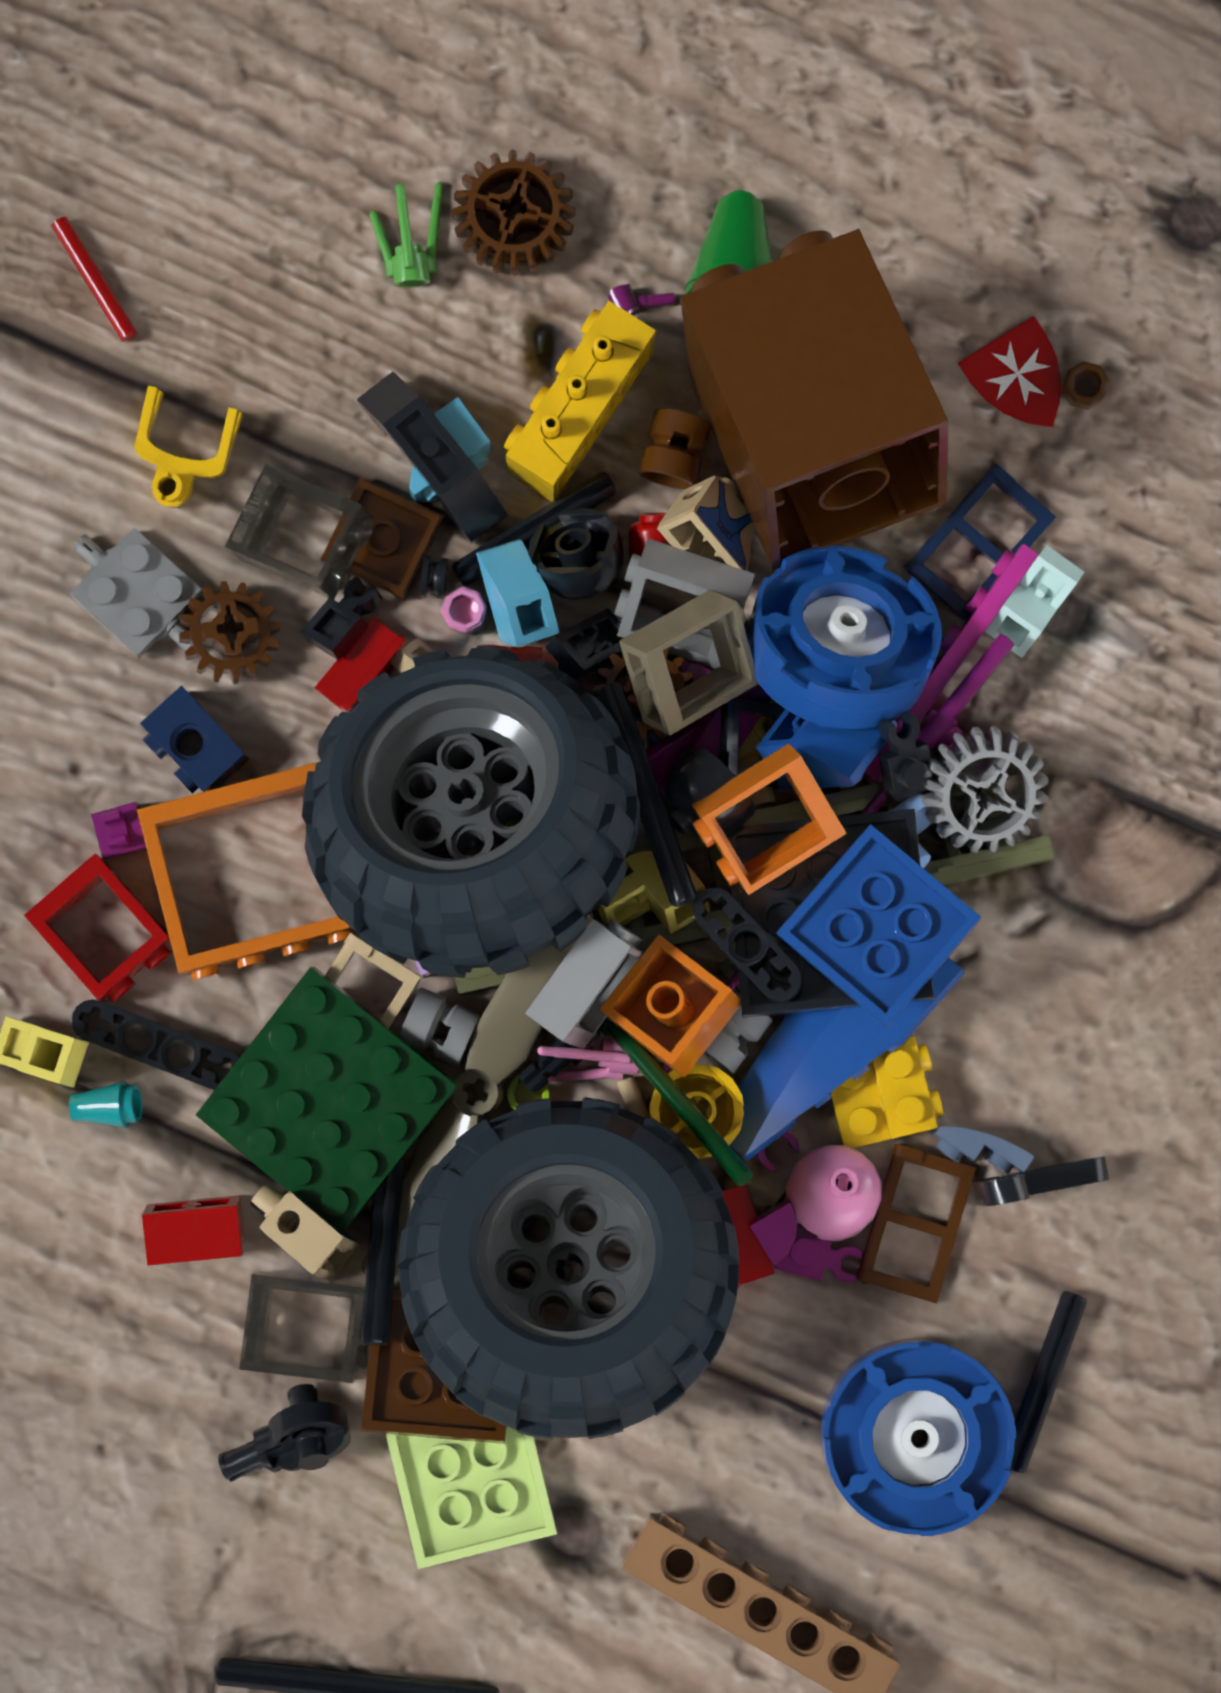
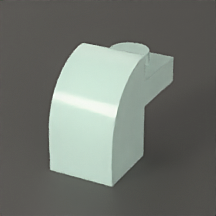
M1046 545L984 632L994 639L1000 633L1005 635L1015 644L1011 651L1023 658L1054 613L1078 583L1084 571Z

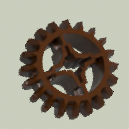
M512 149L508 153L509 162L501 163L500 156L497 153H493L490 156L492 167L487 168L484 163L477 161L474 164V168L478 178L464 174L462 184L467 190H456L454 193V200L461 205L452 209V218L461 222L454 228L456 237L467 238L463 243V249L466 253H472L480 249L476 256V262L480 266L486 264L490 258H493V271L495 273L502 271L504 263H510L511 274L519 275V263L527 262L530 272L534 273L537 271L536 258L540 256L545 263L551 264L554 261V257L550 247L563 252L566 248V241L560 235L569 236L574 232V225L567 220L576 216V207L566 204L573 199V191L571 188H560L565 182V176L562 172L549 176L552 169L550 161L545 160L538 167H535V154L532 152L525 156L524 162H518L517 152ZM514 182L511 189L506 193L494 194L490 192L488 196H485L489 190L499 184ZM530 185L540 190L547 198L552 208V215L541 212V207L532 204L528 200ZM520 197L521 213H517L514 220H511L508 229L507 212L513 210ZM477 211L487 213L488 219H492L500 225L498 241L489 237L481 229L476 219ZM540 229L544 230L535 239L523 244L514 245L517 236L527 231L538 233Z

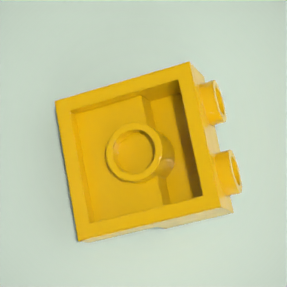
M915 1036L909 1037L903 1045L892 1053L886 1050L867 1065L869 1070L856 1080L850 1077L830 1092L842 1145H847L851 1148L938 1128L936 1118L944 1116L938 1090L929 1091L924 1074L925 1072L932 1071L928 1048L925 1043L917 1045Z

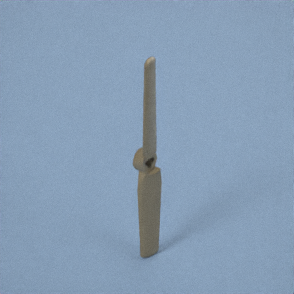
M592 912L585 918L587 922L586 928L593 919ZM577 940L560 952L551 945L527 957L530 967L507 973L473 1030L465 1068L467 1071L461 1073L456 1079L460 1086L453 1094V1099L426 1128L402 1179L393 1288H396L400 1282L398 1256L401 1233L406 1227L408 1216L415 1201L413 1197L429 1169L437 1165L456 1145V1139L481 1122L483 1115L495 1111L502 1103L504 1096L503 1083L527 1060L542 1029L540 1024L525 1013ZM483 1080L485 1082L483 1090L489 1094L488 1099L477 1100L474 1104L472 1102L474 1094L468 1090L469 1085L480 1084ZM368 1252L361 1266L362 1271L365 1275L367 1270Z

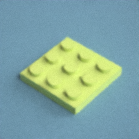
M507 1426L505 1444L386 1434L418 1569L557 1534L533 1436L518 1433L517 1430Z

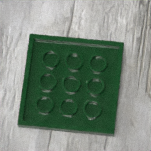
M310 967L199 1109L196 1116L288 1192H294L338 1230L345 1233L455 1093L460 1084L316 967Z

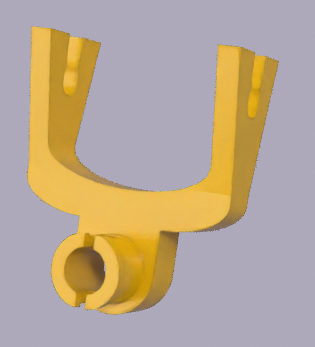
M148 385L134 449L142 459L157 466L155 477L152 481V492L155 499L165 507L179 508L190 499L196 477L213 479L225 474L243 414L238 409L228 407L219 450L215 457L207 460H192L174 456L158 449L150 440L164 393L159 391L157 387ZM168 480H174L176 483L175 491L165 496L163 485Z

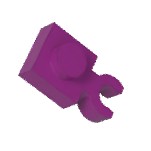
M797 1225L796 1238L792 1248L774 1267L775 1269L821 1281L824 1268L832 1271L837 1279L844 1282H855L856 1276L843 1272L840 1262L847 1255L861 1258L863 1252L852 1246H843L837 1250L829 1249L831 1241L816 1238L818 1235Z

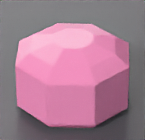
M460 587L446 594L441 614L449 630L468 635L482 628L487 614V607L479 592Z

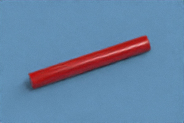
M61 217L52 223L51 227L120 340L122 342L130 340L137 334L132 322L68 218Z

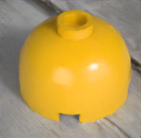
M694 1064L684 1078L674 1070L669 1072V1076L730 1145L741 1130L744 1116L743 1096L735 1081L720 1068L711 1065ZM654 1089L649 1106L650 1118H654L680 1136L681 1142L698 1159L712 1157L711 1153L672 1107Z

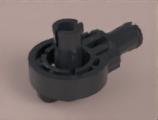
M296 1385L287 1392L290 1407L275 1414L267 1426L253 1432V1441L219 1454L218 1462L221 1472L227 1480L229 1479V1482H233L264 1467L274 1473L281 1469L290 1472L300 1469H320L327 1465L330 1458L341 1453L350 1443L351 1434L346 1411L337 1404L318 1401L317 1387L314 1388V1385Z

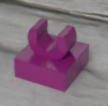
M133 802L91 814L102 859L110 860L147 849L137 809H141L139 803Z

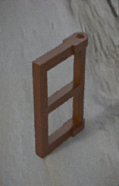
M895 1143L882 1189V1199L872 1223L860 1268L857 1270L856 1279L860 1280L862 1284L870 1283L937 1304L976 1168L910 1148L903 1143ZM904 1161L959 1177L945 1226L891 1210ZM887 1221L942 1237L928 1286L873 1270Z

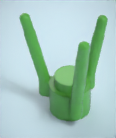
M437 182L435 185L426 253L423 252L422 245L412 244L405 186L402 183L396 185L402 245L395 247V256L393 255L378 212L376 210L370 212L374 232L385 260L387 278H393L394 286L418 287L429 284L431 282L430 273L437 272L436 250L444 193V184L442 182Z

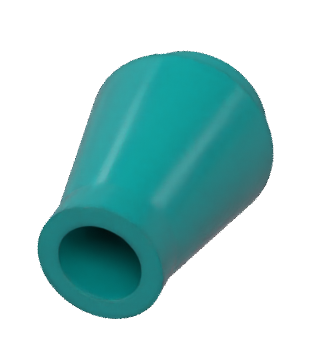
M126 1081L83 1093L71 1094L69 1099V1112L73 1122L85 1121L128 1128L131 1123L139 1122L142 1117L143 1105L140 1088L138 1085H128Z

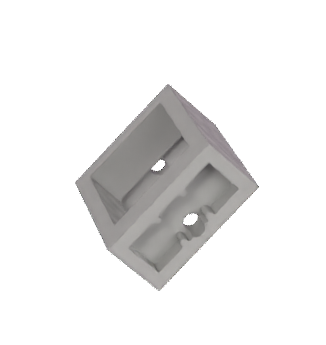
M648 538L642 556L633 553L624 580L631 582L632 586L630 591L622 589L614 615L622 617L617 636L625 638L664 616V614L640 607L647 579L697 596L712 590L737 601L744 610L755 574ZM702 628L669 647L670 654L682 656V658L715 669L720 667L711 630Z
M592 919L525 1014L561 1041L584 1049L606 1019V1016L599 1010L600 1007L643 955L644 952L639 947L644 941L612 919L606 926Z

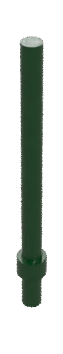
M606 1017L599 1027L603 1035L611 1036L733 1181L738 1186L748 1183L753 1176L751 1170L645 1047Z

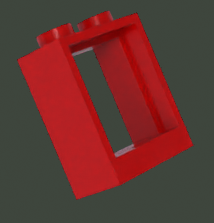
M96 853L24 914L26 919L94 997L102 1002L109 998L114 1002L118 1001L135 986L136 983L132 978L145 966L150 971L153 970L171 954V951L167 948L171 944L168 932L108 863ZM104 880L152 937L100 982L52 925Z

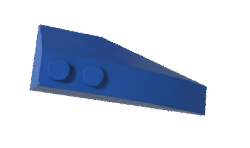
M948 957L932 976L934 1000L910 1002L887 1029L862 1007L786 1014L738 1087L743 1096L744 1116L741 1130L730 1146L747 1161L795 1126L798 1116L812 1106L819 1108L832 1098L830 1092L850 1077L854 1080L859 1078L869 1070L867 1065L886 1050L892 1053L903 1045L965 972Z

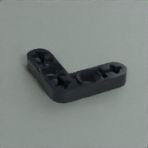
M1105 1156L975 1180L971 1181L976 1205L995 1206L1030 1198L1029 1195L1109 1180Z

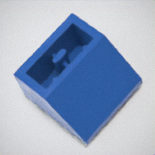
M785 709L756 748L764 759L789 743L801 755L820 788H848L854 786L862 779L864 771L871 761L886 746V741L882 739L879 733V726L855 730L823 728ZM896 720L891 721V723L895 724V727L898 726ZM785 774L776 779L782 791L794 790Z

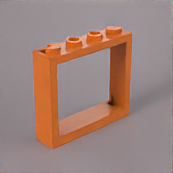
M318 762L137 809L179 974L184 976L191 974L193 981L206 977L210 978L220 974L218 967L237 962L238 969L248 968L264 963V954L282 950L284 957L310 951L309 942L327 938L329 945L344 942L350 932L355 934L353 928L336 916L191 955L159 829L302 792L305 790L308 771L314 772Z

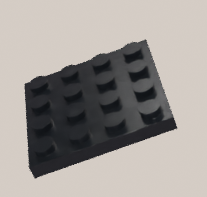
M915 809L837 816L847 833L750 895L746 893L738 882L730 886L731 896L797 965L802 977L801 990L794 999L786 1003H775L768 1000L738 968L743 1018L861 1007L779 938L776 932L870 824L920 865ZM812 820L741 826L726 837L742 864H744ZM738 916L734 926L744 922V920ZM745 932L735 939L736 954L741 958H752L761 949V940L754 933ZM770 951L762 964L750 970L757 975L762 967L772 980L768 986L770 990L773 991L780 987L787 991L791 987L788 978L792 973L788 969L783 973H779L769 962L770 959L777 956L773 951ZM932 977L910 1002L934 1000Z

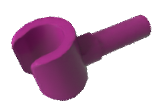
M630 284L613 288L607 297L609 301L630 314L646 307L675 304L674 293L635 297Z

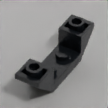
M392 371L357 399V402L385 437L390 436L438 496L445 512L471 544L508 516L476 466L420 396L396 373Z

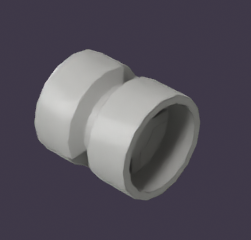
M421 987L407 1014L399 1036L420 1053L430 1049L433 1052L434 1059L458 1069L470 1046L473 1030L482 1014L461 1004H456L450 1008L446 1004L445 997ZM441 1022L451 1027L447 1037L436 1034Z
M733 990V992L741 1000L740 994ZM740 1006L705 1050L704 1054L733 1074L749 1053L746 1044L748 1042H757L773 1020L769 1016L743 1018Z

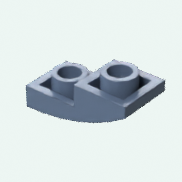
M938 1126V1128L933 1129L931 1132L932 1136L940 1140L935 1148L957 1163L963 1157L969 1161H975L984 1148L989 1152L985 1159L999 1170L1009 1174L1012 1168L1018 1172H1025L1035 1157L1002 1138L973 1129Z

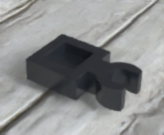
M354 577L346 584L343 592L344 597L341 601L337 602L329 597L300 632L309 643L339 661L368 627L362 616L375 611L382 603V596L372 586L364 596L360 597L366 590V587L358 577Z
M906 711L901 713L903 725L898 733H896L895 724L887 720H882L879 724V733L882 739L889 743L890 748L889 751L878 754L886 798L894 802L928 790L924 788V785L928 778H934L933 771L928 767L931 760L929 745L917 739L920 732V723L916 716Z

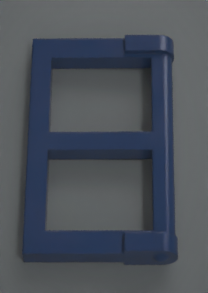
M992 463L984 476L918 552L903 566L909 575L913 576L919 583L930 590L964 621L971 615V613L965 610V607L973 595L966 602L923 563L953 529L992 563H997L1003 553L963 519L989 487L994 483L1036 520L1034 525L1011 550L1013 553L1023 544L1030 548L1056 517L995 463ZM991 573L982 583L981 587L988 591L998 576Z

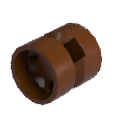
M660 408L654 410L648 437L653 441V444L644 448L638 474L651 482L677 489H687L697 484L702 464L697 454L705 451L712 424L701 417L679 410ZM669 443L681 445V448L671 446Z

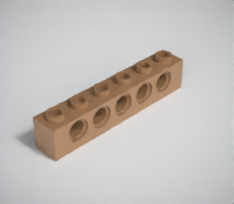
M663 1512L658 1519L649 1513L621 1563L622 1570L833 1693L886 1692L901 1665L897 1657L892 1655L895 1648L892 1644L873 1633H869L867 1639L859 1636L850 1630L853 1622L829 1608L826 1614L823 1615L808 1606L812 1599L800 1590L788 1584L784 1591L767 1582L770 1574L757 1565L745 1560L741 1567L725 1558L729 1550L705 1536L700 1543L684 1534L687 1526L676 1518ZM675 1549L687 1550L693 1556L691 1567L683 1573L672 1572L666 1566L668 1554ZM718 1573L728 1574L734 1579L733 1590L724 1597H716L707 1589L710 1578ZM760 1597L769 1598L775 1603L774 1614L765 1621H757L749 1615L751 1603ZM803 1621L814 1624L817 1628V1633L811 1643L799 1645L791 1640V1631L796 1624ZM842 1646H851L858 1651L856 1663L848 1669L837 1668L832 1662L835 1651Z

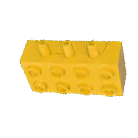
M609 300L601 312L595 308L589 314L580 331L584 334L576 350L571 347L567 348L556 365L555 371L558 372L555 382L551 388L545 385L541 387L529 407L533 411L525 427L517 424L504 444V448L507 449L505 458L508 475L550 502L559 498L654 354L656 330Z

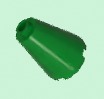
M736 190L718 201L687 282L684 295L691 292L692 285L701 275L718 266L737 264L742 266L744 271H748L772 262L764 205L752 193Z

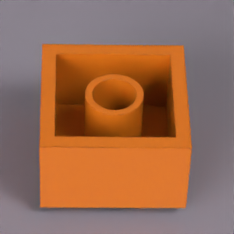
M658 935L599 1010L611 1022L684 1078L740 1008L741 1000L732 989L661 935Z

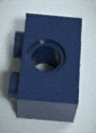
M182 685L140 723L148 732L142 740L161 760L167 754L170 755L180 766L174 772L175 776L192 794L198 788L203 792L217 789L249 760L245 753ZM190 733L202 735L203 747L199 753L193 756H185L181 753L180 743L186 735Z

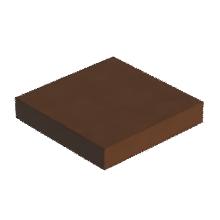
M360 477L320 560L328 566L352 577H358L362 582L405 601L421 569L424 557L427 556L444 521V516Z

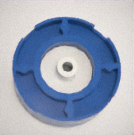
M829 546L820 549L816 547L802 550L783 559L780 569L769 578L765 577L762 581L746 629L747 639L755 664L757 682L780 706L794 715L823 728L867 729L879 726L882 720L891 722L899 718L901 713L910 710L919 700L941 646L942 627L940 617L932 598L925 588L914 577L907 583L898 575L886 569L885 565L888 559L857 548Z
M903 1339L885 1343L867 1351L854 1360L841 1373L824 1405L820 1436L823 1458L832 1481L846 1501L861 1516L888 1531L920 1536H934L966 1526L982 1515L996 1501L1011 1473L1010 1467L1014 1454L1016 1427L1011 1406L1004 1391L991 1373L979 1362L967 1354L940 1342L924 1339ZM922 1429L924 1432L923 1440L917 1444L912 1443L911 1436L913 1432Z

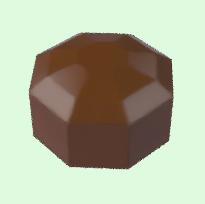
M1083 361L1067 371L1062 393L1070 406L1089 410L1105 399L1110 380L1100 365Z

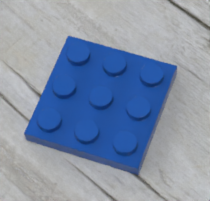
M870 824L776 934L887 1029L980 922L981 916Z

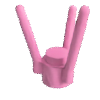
M612 1037L611 1039H602L600 1050L540 1046L537 1050L541 1056L599 1061V1067H605L562 1071L555 1077L551 1075L548 1078V1083L600 1078L622 1080L623 1074L636 1076L638 1073V1067Z

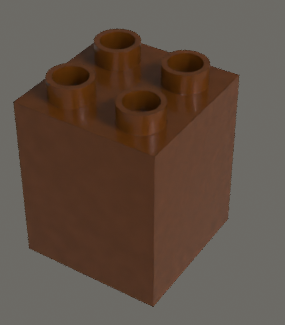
M860 229L835 238L832 237L831 233L823 230L805 233L793 239L783 248L780 253V259L748 271H744L743 267L737 264L718 266L701 275L692 285L690 293L680 296L693 389L707 421L712 424L711 430L772 570L779 569L783 559L799 551L816 547L821 549L829 546H839L946 505L948 418Z

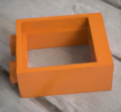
M789 743L737 775L709 796L691 804L699 817L697 821L692 823L707 848L715 844L723 857L716 861L723 876L730 886L738 882L748 895L847 834L803 758ZM785 774L812 821L742 864L715 817Z

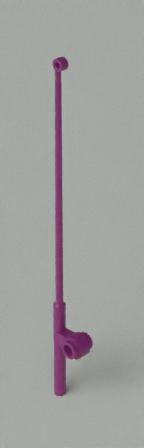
M1000 633L937 712L933 709L921 722L917 739L928 743L929 751L931 749L936 752L939 751V744L947 745L950 750L956 745L953 736L955 733L962 735L963 731L957 727L959 723L955 719L1014 647L1015 644L1008 637ZM884 785L861 814L876 813L888 799L885 795ZM738 969L725 984L732 991L739 984ZM664 1062L660 1063L667 1073L672 1071V1068Z

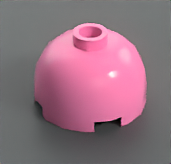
M826 1145L809 1151L794 1166L786 1183V1200L790 1199L794 1207L797 1224L800 1222L807 1231L818 1235L816 1238L842 1241L860 1233L874 1219L882 1199L881 1180L875 1165L862 1152L847 1145Z

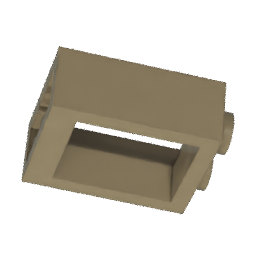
M708 590L619 641L643 723L668 735H672L759 684L755 677V664L744 628L745 614L737 601ZM709 625L720 667L675 692L663 650Z

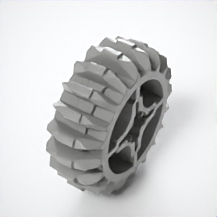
M991 726L984 738L980 728L973 727L970 733L971 740L966 741L960 733H955L953 737L957 746L950 750L947 745L939 744L938 750L943 755V759L941 761L936 759L930 760L928 767L935 775L934 778H928L924 788L930 791L922 794L921 799L925 807L932 808L925 816L931 824H937L936 832L941 838L951 835L950 841L957 848H960L967 842L970 851L978 853L983 842H985L989 851L996 853L998 840L1004 839L1008 846L1014 847L1015 838L1012 834L1019 830L1023 835H1030L1031 830L1025 822L1028 818L1041 820L1042 814L1034 805L1048 803V796L1039 790L1049 784L1048 777L1044 773L1039 772L1043 768L1044 763L1039 756H1032L1033 747L1027 741L1019 744V737L1016 733L1009 731L1002 738L999 728ZM985 758L983 763L975 769L964 768L976 760ZM1010 763L1016 766L1019 783L1016 796L1010 794L1005 788V782L1009 776L1006 770ZM953 783L958 785L964 792L961 802L963 810L959 817L952 813L950 806V791ZM991 785L997 794L991 791L989 793L981 791L977 794L972 786L987 789ZM993 811H1004L995 818L984 821L988 814Z

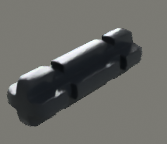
M599 1029L586 1045L587 1047L600 1037ZM560 1039L550 1046L581 1049ZM540 1055L537 1058L539 1062L535 1065L531 1063L520 1073L519 1078L531 1092L536 1093L549 1082L548 1078L551 1075L555 1077L574 1059Z

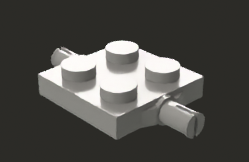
M133 528L117 546L108 549L106 552L98 547L87 534L80 537L81 543L78 540L75 542L72 549L76 550L92 566L88 575L70 592L71 598L134 656L140 659L154 643L165 639L167 636L171 637L185 651L191 647V644L179 643V633L189 630L180 624L181 615L185 614L189 608V600L191 598L198 599L202 595V589L137 529Z

